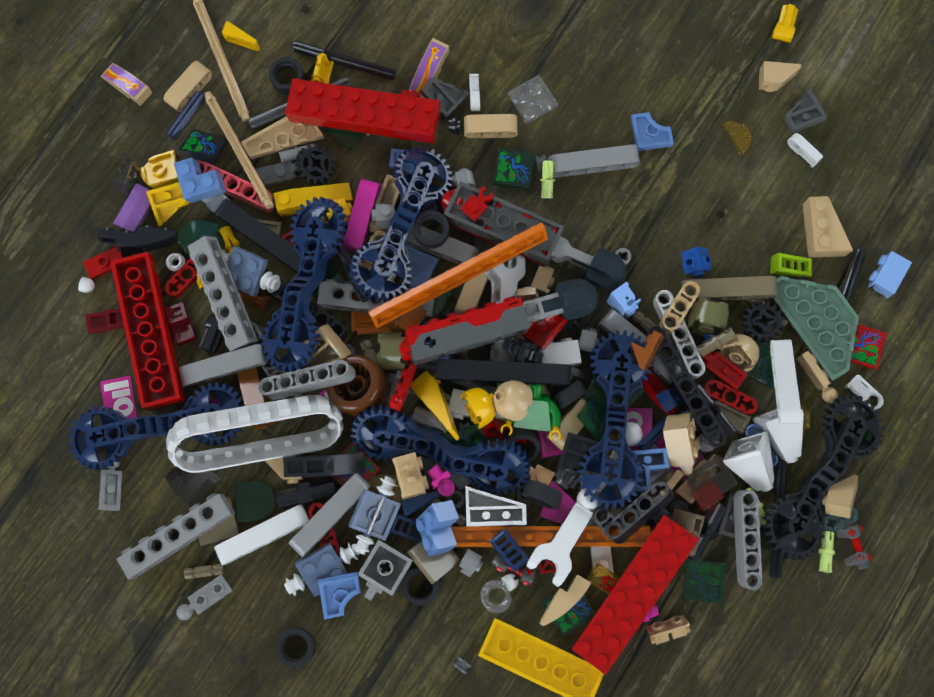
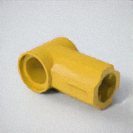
M783 5L779 20L773 31V39L791 42L795 32L794 24L798 12L795 5Z

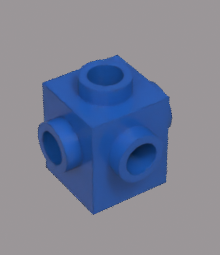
M695 247L681 252L682 267L685 274L693 275V277H702L705 275V272L711 271V258L707 248Z

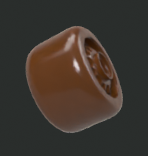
M351 355L341 359L349 363L356 373L354 379L350 382L326 387L327 395L333 405L353 417H358L359 412L364 413V409L371 410L372 405L376 408H379L380 404L384 406L390 390L389 380L384 370L373 360L362 355ZM346 368L342 370L341 375L345 373Z

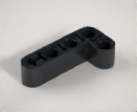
M656 482L616 517L602 506L593 511L592 517L594 522L612 542L622 544L673 500L674 494L665 482ZM661 491L665 492L663 496L660 494ZM646 503H651V507L648 510H643V506ZM607 514V519L600 522L601 516ZM635 516V521L628 523L629 517ZM620 529V533L616 537H612L613 531Z

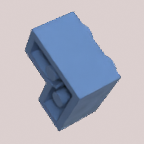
M192 157L174 163L184 200L194 203L227 192L222 174L216 170L202 174L199 162Z
M666 448L633 451L637 455L634 463H641L637 470H643V473L638 475L643 481L637 482L642 488L640 490L635 489L636 493H644L651 487L649 472L668 471L669 462ZM628 477V480L635 481V478Z
M452 500L431 504L416 519L417 530L421 534L423 547L429 557L449 553L457 546L451 526L459 517Z

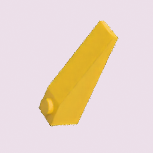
M349 183L295 188L273 193L277 212L281 218L297 214L296 210H302L300 205L307 206L306 200L313 202V197L319 199L321 196L331 200L344 198L345 202L353 201Z
M426 370L410 384V387L457 441L459 435L445 393L440 387L442 382L435 379V374L431 376Z

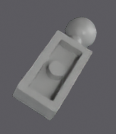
M114 462V467L107 466V470H101L98 510H120L122 471H116L120 462Z
M221 574L189 596L190 604L180 605L176 611L177 617L181 620H188L191 618L194 610L199 615L233 592L224 576Z

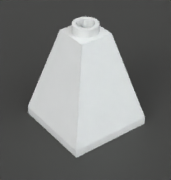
M777 409L752 418L753 422L761 428V433L768 432L770 445L782 460H785L787 463H793L798 460L797 457L801 456L803 409H801V424H779Z
M768 432L732 441L724 457V464L756 491L762 490V492H767L773 488L774 472Z

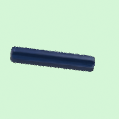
M199 91L194 93L167 130V134L171 138H177L205 99L203 93Z
M667 416L637 444L639 450H649L664 435L663 428Z

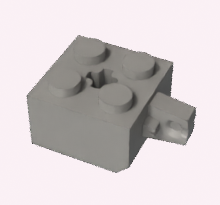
M378 540L358 574L367 580L366 586L369 587L364 597L372 601L377 592L381 594L383 591L393 596L414 561L383 541ZM390 563L391 571L383 573L384 568L381 567L382 564Z

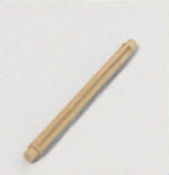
M193 0V5L229 89L238 115L244 123L248 122L250 119L249 111L203 0Z
M210 91L205 92L206 104L210 107L261 199V203L267 209H271L274 206L272 197L258 176L216 101V97Z

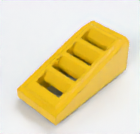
M226 21L222 34L227 42L260 51V46L256 39Z

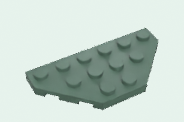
M784 276L777 278V297L772 298L782 311L810 353L816 357L818 364L827 373L830 381L832 382L848 372L859 317L837 286L790 279Z

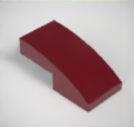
M181 302L165 308L177 345L182 346L197 340L184 303Z
M120 308L109 309L100 313L85 314L88 334L124 328Z

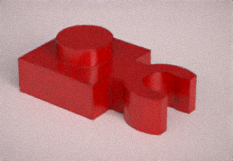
M482 187L479 190L478 197L472 194L460 208L474 222L488 208L485 202H490L493 199V193L489 196L483 195L486 187Z

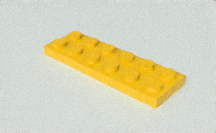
M494 618L478 654L479 657L564 697H595L604 675L588 661Z

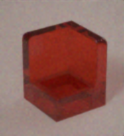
M708 481L692 494L700 505V511H705L724 498L713 481Z

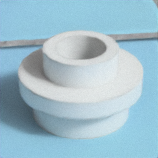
M172 253L166 259L167 267L174 272H177L185 264V258L179 253ZM175 260H179L178 265H173Z

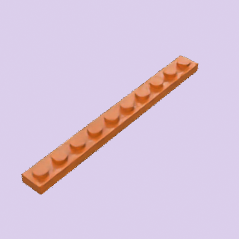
M542 222L532 226L528 230L497 244L495 247L374 308L368 313L375 327L378 328L548 240L546 228Z
M561 526L451 527L457 542L455 547H493L489 540L504 528L507 529L520 547H537L541 544L552 542ZM586 526L573 547H642L650 536V526H642L622 544L612 542L598 526ZM620 529L614 530L612 537H616L620 533ZM504 536L501 540H499L497 542L498 545L500 546L503 542H505L507 540V537ZM510 542L505 547H511L512 543Z

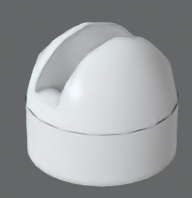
M86 277L80 279L78 287L80 292L90 293L94 290L95 284L91 279Z
M512 573L501 578L509 591L518 586V579L514 581L513 578L516 575Z

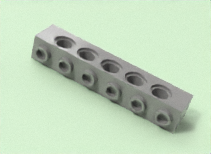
M204 236L187 246L229 351H235L259 342L217 238Z
M326 279L325 282L322 281L320 283L317 304L320 308L368 313L374 308L383 305L384 302L381 300L379 303H374L371 299L365 303L360 300L355 301L352 297L356 292L350 282L341 284L335 280ZM341 291L344 295L342 298L337 299L334 297V293ZM434 299L421 305L427 311L423 320L432 319Z
M211 494L206 498L207 501L201 505L198 503L189 509L190 512L183 516L181 514L172 519L173 523L169 526L163 525L155 530L156 534L151 537L146 536L138 541L139 545L136 547H129L121 552L122 556L118 557L117 561L127 579L137 578L198 539V537L235 515L225 495ZM208 508H212L213 515L211 518H208L206 516V510ZM192 518L196 521L194 529H191L189 526ZM175 529L179 532V537L176 540L172 537ZM158 540L162 543V548L159 551L155 547ZM141 551L145 554L143 561L139 560V553Z

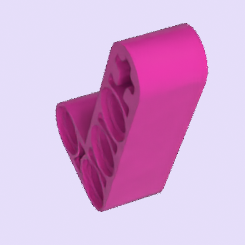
M361 179L347 228L348 232L345 235L346 240L343 243L346 251L356 253L362 245L365 246L370 229L372 209H375V204L383 184Z

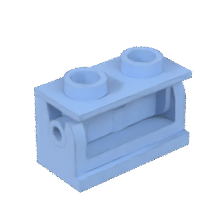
M893 251L881 256L877 263L879 265L877 271L874 270L868 279L870 280L868 288L873 286L875 291L886 298L895 294L912 264L911 261Z
M627 282L610 294L607 303L622 317L629 318L639 308L638 304L641 299L635 301V295L628 287L629 284Z

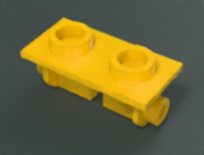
M320 53L317 56L311 81L329 84L334 61H328L325 53Z

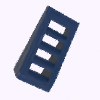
M674 386L656 395L657 400L666 413L684 403Z
M437 490L402 500L401 503L405 516L418 511L434 501V499L439 498L441 494Z
M397 513L390 532L417 543L422 541V537L420 539L417 538L419 533L417 527H415L413 535H410L413 524L416 525V520ZM399 518L401 519V521L398 526V529L395 530V526ZM407 521L409 523L405 533H403L402 530L404 528L405 522Z
M506 528L489 540L514 572L530 559ZM506 536L507 540L499 546L497 542ZM511 542L512 546L504 552L502 548ZM516 548L518 552L509 558L507 555ZM521 555L523 558L514 565L512 561Z

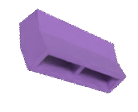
M136 183L113 224L122 230H131L137 233L138 226H141L151 209L146 193L149 189Z

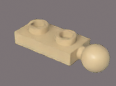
M809 351L797 357L796 359L815 387L823 391V400L828 403L834 402V399L838 398V393L836 389L828 386L830 384L829 377L817 365L816 357L810 354Z

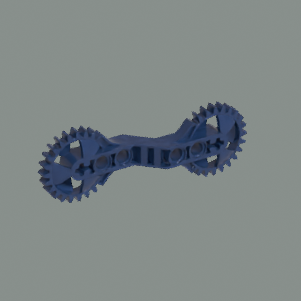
M420 146L416 150L411 147L409 151L405 149L403 153L399 154L392 169L395 172L393 177L397 178L394 183L401 197L398 209L384 237L377 241L368 242L366 247L362 245L360 250H357L351 259L349 268L352 270L349 275L354 276L351 282L358 283L356 290L363 289L361 295L368 293V299L375 296L376 302L382 298L383 302L386 303L388 298L392 300L406 292L412 275L409 274L412 268H408L410 261L404 251L406 237L420 208L441 200L445 192L449 191L452 186L453 178L450 177L452 172L448 171L450 165H444L446 159L440 160L441 154L434 155V150L428 152L427 147L424 150H421ZM403 162L417 166L413 174L408 173L402 168ZM434 175L443 181V187L430 184ZM366 260L372 262L370 271L361 267L359 261ZM392 272L402 278L401 284L387 280Z
M321 196L319 199L313 197V202L306 200L307 206L301 204L302 210L295 211L298 216L292 217L295 224H290V227L294 228V230L289 234L295 236L291 239V242L296 243L293 248L300 256L298 274L284 289L282 306L271 315L273 321L267 320L269 328H263L267 332L266 335H261L265 339V342L261 343V345L266 346L262 353L268 354L265 360L271 361L270 365L275 366L277 370L285 372L303 369V365L309 366L308 359H315L312 353H318L315 345H320V342H317L316 338H319L321 335L316 334L319 327L314 326L316 319L309 310L311 295L324 280L327 261L338 252L336 246L342 247L340 240H346L343 233L348 232L347 229H344V226L348 225V222L344 221L347 217L346 214L342 213L344 209L339 207V204L333 200ZM329 208L334 211L329 222L320 219ZM280 347L289 350L281 360L276 357Z
M616 330L615 336L609 332L608 339L602 336V343L596 342L595 344L598 349H592V353L595 355L590 356V360L595 361L590 364V368H596L592 375H598L596 383L603 389L606 395L605 429L601 441L588 450L590 457L587 455L583 456L586 463H579L583 470L577 471L578 474L582 475V477L577 479V482H583L579 489H586L584 497L590 495V503L597 500V507L604 503L605 509L609 507V504H612L613 509H616L617 503L624 507V500L629 503L632 502L630 495L637 497V493L634 490H640L642 487L637 482L643 481L642 478L638 477L639 474L643 473V470H637L641 463H634L637 455L630 449L626 441L627 404L630 396L643 387L641 380L647 382L648 378L645 375H651L652 371L648 369L646 372L639 367L634 350L631 354L627 352L632 345L631 342L643 348L646 345L645 342L640 343L641 336L635 339L634 332L627 336L626 330H624L623 335H620L619 331ZM615 340L620 351L614 353L610 341ZM620 358H623V362H625L622 367V370H619ZM651 363L649 368H652L654 364ZM622 377L625 383L617 385L614 378ZM620 396L622 403L615 404L612 401V397ZM612 431L619 433L620 439L617 441L611 440L609 433ZM614 451L618 456L617 460H609L607 452ZM617 465V468H612V475H614L615 478H612L611 481H608V477H606L605 474L609 472L610 466ZM585 471L599 473V475L585 474ZM621 477H631V478H635V481H634V480H628V479H621ZM603 484L605 487L596 497L594 493ZM616 484L622 497L620 500L617 499L612 488Z
M216 382L215 385L209 383L208 387L201 386L202 392L195 390L196 397L190 396L181 410L169 414L129 419L120 411L109 407L99 406V408L92 407L91 410L85 409V415L79 414L80 420L73 421L76 427H70L73 434L68 435V437L72 438L73 441L68 443V445L74 447L70 453H76L74 460H80L79 464L85 465V468L100 470L107 469V466L114 467V462H120L119 456L125 457L130 447L138 440L167 436L169 430L182 418L243 407L244 400L242 398L239 399L241 393L235 392L236 388H229L228 384L224 383L222 385V383ZM210 392H216L219 405L210 404ZM99 415L102 426L93 428V417ZM137 426V431L134 434V427ZM240 427L223 430V435L219 438L216 432L193 435L191 437L197 442L203 441V444L216 446L218 443V445L223 446L224 441L231 443V437L238 438L236 431L243 432ZM117 430H118V431H119V435H118V437L116 438V432H117ZM96 447L106 448V459L100 462Z
M380 404L379 408L372 405L371 410L364 409V413L359 412L358 417H355L352 423V443L357 444V450L362 449L364 454L369 453V459L376 456V461H378L380 457H383L384 462H386L387 457H390L392 460L395 455L399 457L414 452L427 455L446 471L462 474L468 479L470 484L476 483V489L482 487V491L490 490V494L497 491L498 496H500L501 491H504L506 495H508V490L516 492L515 487L522 488V483H526L527 477L530 476L529 456H526L525 450L521 451L520 445L514 447V441L507 444V440L504 439L500 443L499 439L496 438L495 443L488 439L487 445L481 441L470 448L454 445L435 429L418 426L410 415L404 417L405 411L398 413V410H391L389 404L387 408H383V405ZM368 418L376 422L374 431L364 423ZM500 450L505 451V455L500 454ZM508 470H510L516 477L512 481L506 479L508 476Z

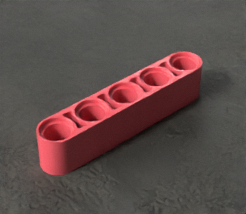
M196 160L199 162L200 168H204L202 174L213 170L222 174L227 191L225 194L264 212H272L276 208L275 199L269 191L267 192L272 197L274 204L271 209H267L261 203V199L252 183L207 162ZM232 184H237L236 188L229 189ZM249 191H254L252 196H246Z

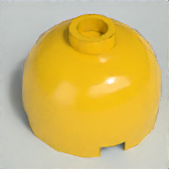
M473 388L460 394L461 400L465 399L467 402L464 407L474 424L479 423V429L494 419L496 410L492 393L488 394L481 388Z

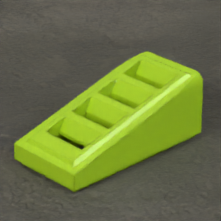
M777 253L771 257L770 273L810 278L812 277V259ZM801 263H804V271H801Z

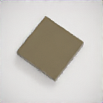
M231 497L226 498L234 510ZM208 508L206 510V516L208 518H211L213 515L212 508ZM233 515L198 537L200 546L226 540L240 534L236 516Z
M423 540L407 552L431 584L435 583L461 561L453 550L449 553L429 557L423 547Z

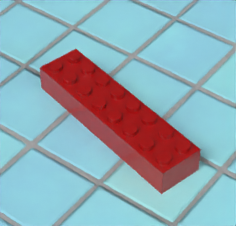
M293 78L285 114L288 120L294 123L434 144L441 106L440 101L435 99Z
M144 252L110 261L141 408L151 411L185 402L186 399L179 378L178 363L154 257L149 252Z
M664 515L572 650L606 675L695 548L700 538L668 515Z

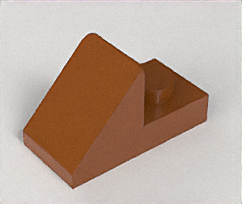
M419 306L388 322L386 327L393 332H405V330H408V326L421 323L427 311Z
M654 331L653 334L648 335L645 341L646 348L631 342L639 367L646 372L664 338L659 332Z

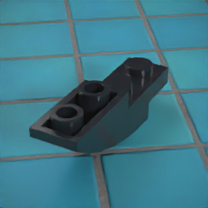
M149 225L144 227L138 226L137 233L131 230L121 232L112 228L98 229L97 237L101 243L115 244L118 252L126 253L153 251L179 241L178 234L173 229H156Z
M364 452L283 457L284 477H318L364 472Z

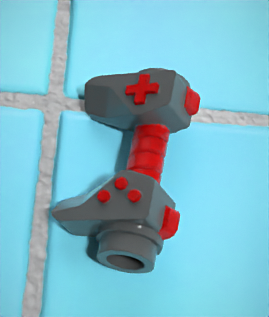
M854 524L844 527L845 529L838 530L836 532L837 538L851 539L855 554L844 559L845 565H856L858 570L869 568L872 557L868 552L863 551L859 536L862 535L863 527Z
M512 552L507 555L509 558L512 557ZM498 553L492 562L499 572L509 570L521 576V581L525 585H531L537 573L535 572L537 567L529 569L527 566L524 569L519 568L514 572Z

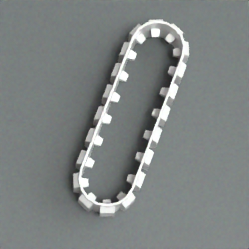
M321 395L301 396L191 415L176 422L174 427L169 430L166 438L168 457L175 466H178L183 471L198 473L320 451L329 448L340 437L344 427L342 423L343 418L340 409L334 406L328 397ZM313 414H326L331 418L329 423L322 429L312 432L200 452H187L177 447L182 440L193 435Z

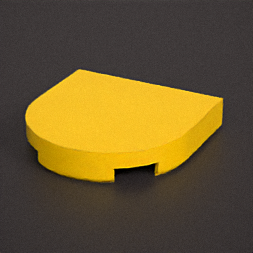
M171 150L155 155L148 159L144 167L142 166L140 173L146 185L158 188L179 182L174 163L177 162L175 151Z

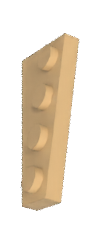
M286 116L241 141L250 159H255L324 139V136L318 126L290 122Z

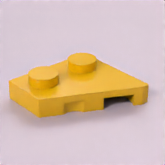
M179 182L146 191L158 226L164 224L187 202L183 198Z

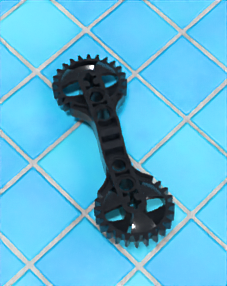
M853 394L850 396L844 395L829 403V408L824 410L827 415L822 416L826 423L821 424V426L826 427L827 430L822 432L826 442V451L820 463L801 482L795 493L775 499V503L769 504L771 509L765 510L768 516L762 517L766 524L761 525V527L765 528L767 532H764L762 535L769 537L765 543L773 544L770 550H777V556L783 555L784 559L791 558V561L812 557V553L818 552L816 546H822L819 539L825 538L820 532L826 529L821 527L820 524L825 522L821 512V502L827 490L846 472L852 460L864 458L872 454V451L878 449L876 445L882 444L878 438L884 437L880 430L885 429V427L879 425L883 419L877 417L880 411L874 412L875 405L869 406L868 399L863 401L862 396L856 397ZM835 412H838L848 418L838 422L834 415ZM869 416L870 420L866 422L864 417ZM866 430L872 435L870 441L863 438ZM775 513L783 516L781 523L774 519ZM781 532L784 537L777 540L775 535ZM807 532L813 538L812 541L809 542L801 538V536L805 535V533Z

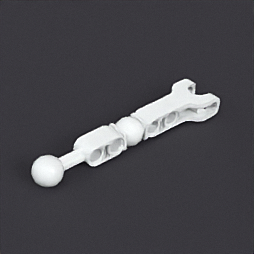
M517 255L509 259L507 267L502 263L485 272L492 284L491 302L496 301V304L504 302L503 299L511 296H515V299L517 298L518 281L525 275L524 256ZM515 337L508 338V339L514 341V340H515ZM504 340L491 345L490 361L516 362L515 358L509 356L510 352L502 348ZM496 412L495 419H505Z
M627 422L626 441L629 447L635 446L642 440V429L634 422ZM612 451L610 456L607 455V458L615 461L618 456ZM617 465L610 466L609 472L605 474V476L608 477V481H611L612 478H615V476L612 475V468H617ZM601 484L594 495L597 497L605 486ZM586 489L578 493L577 503L573 506L552 542L537 546L527 562V567L534 569L542 560H551L556 566V573L552 582L557 587L564 582L572 569L570 552L591 519L593 511L598 508L597 500L590 503L591 496L584 497Z

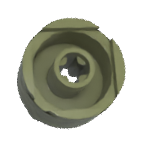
M704 297L698 298V301L694 302L690 308L687 328H692L691 332L699 336H704V334L719 335L726 331L729 316L728 304L724 302H711L708 298Z
M383 332V334H378L380 352L377 353V363L381 364L383 370L408 369L406 365H409L410 360H402L399 345L405 337V332Z

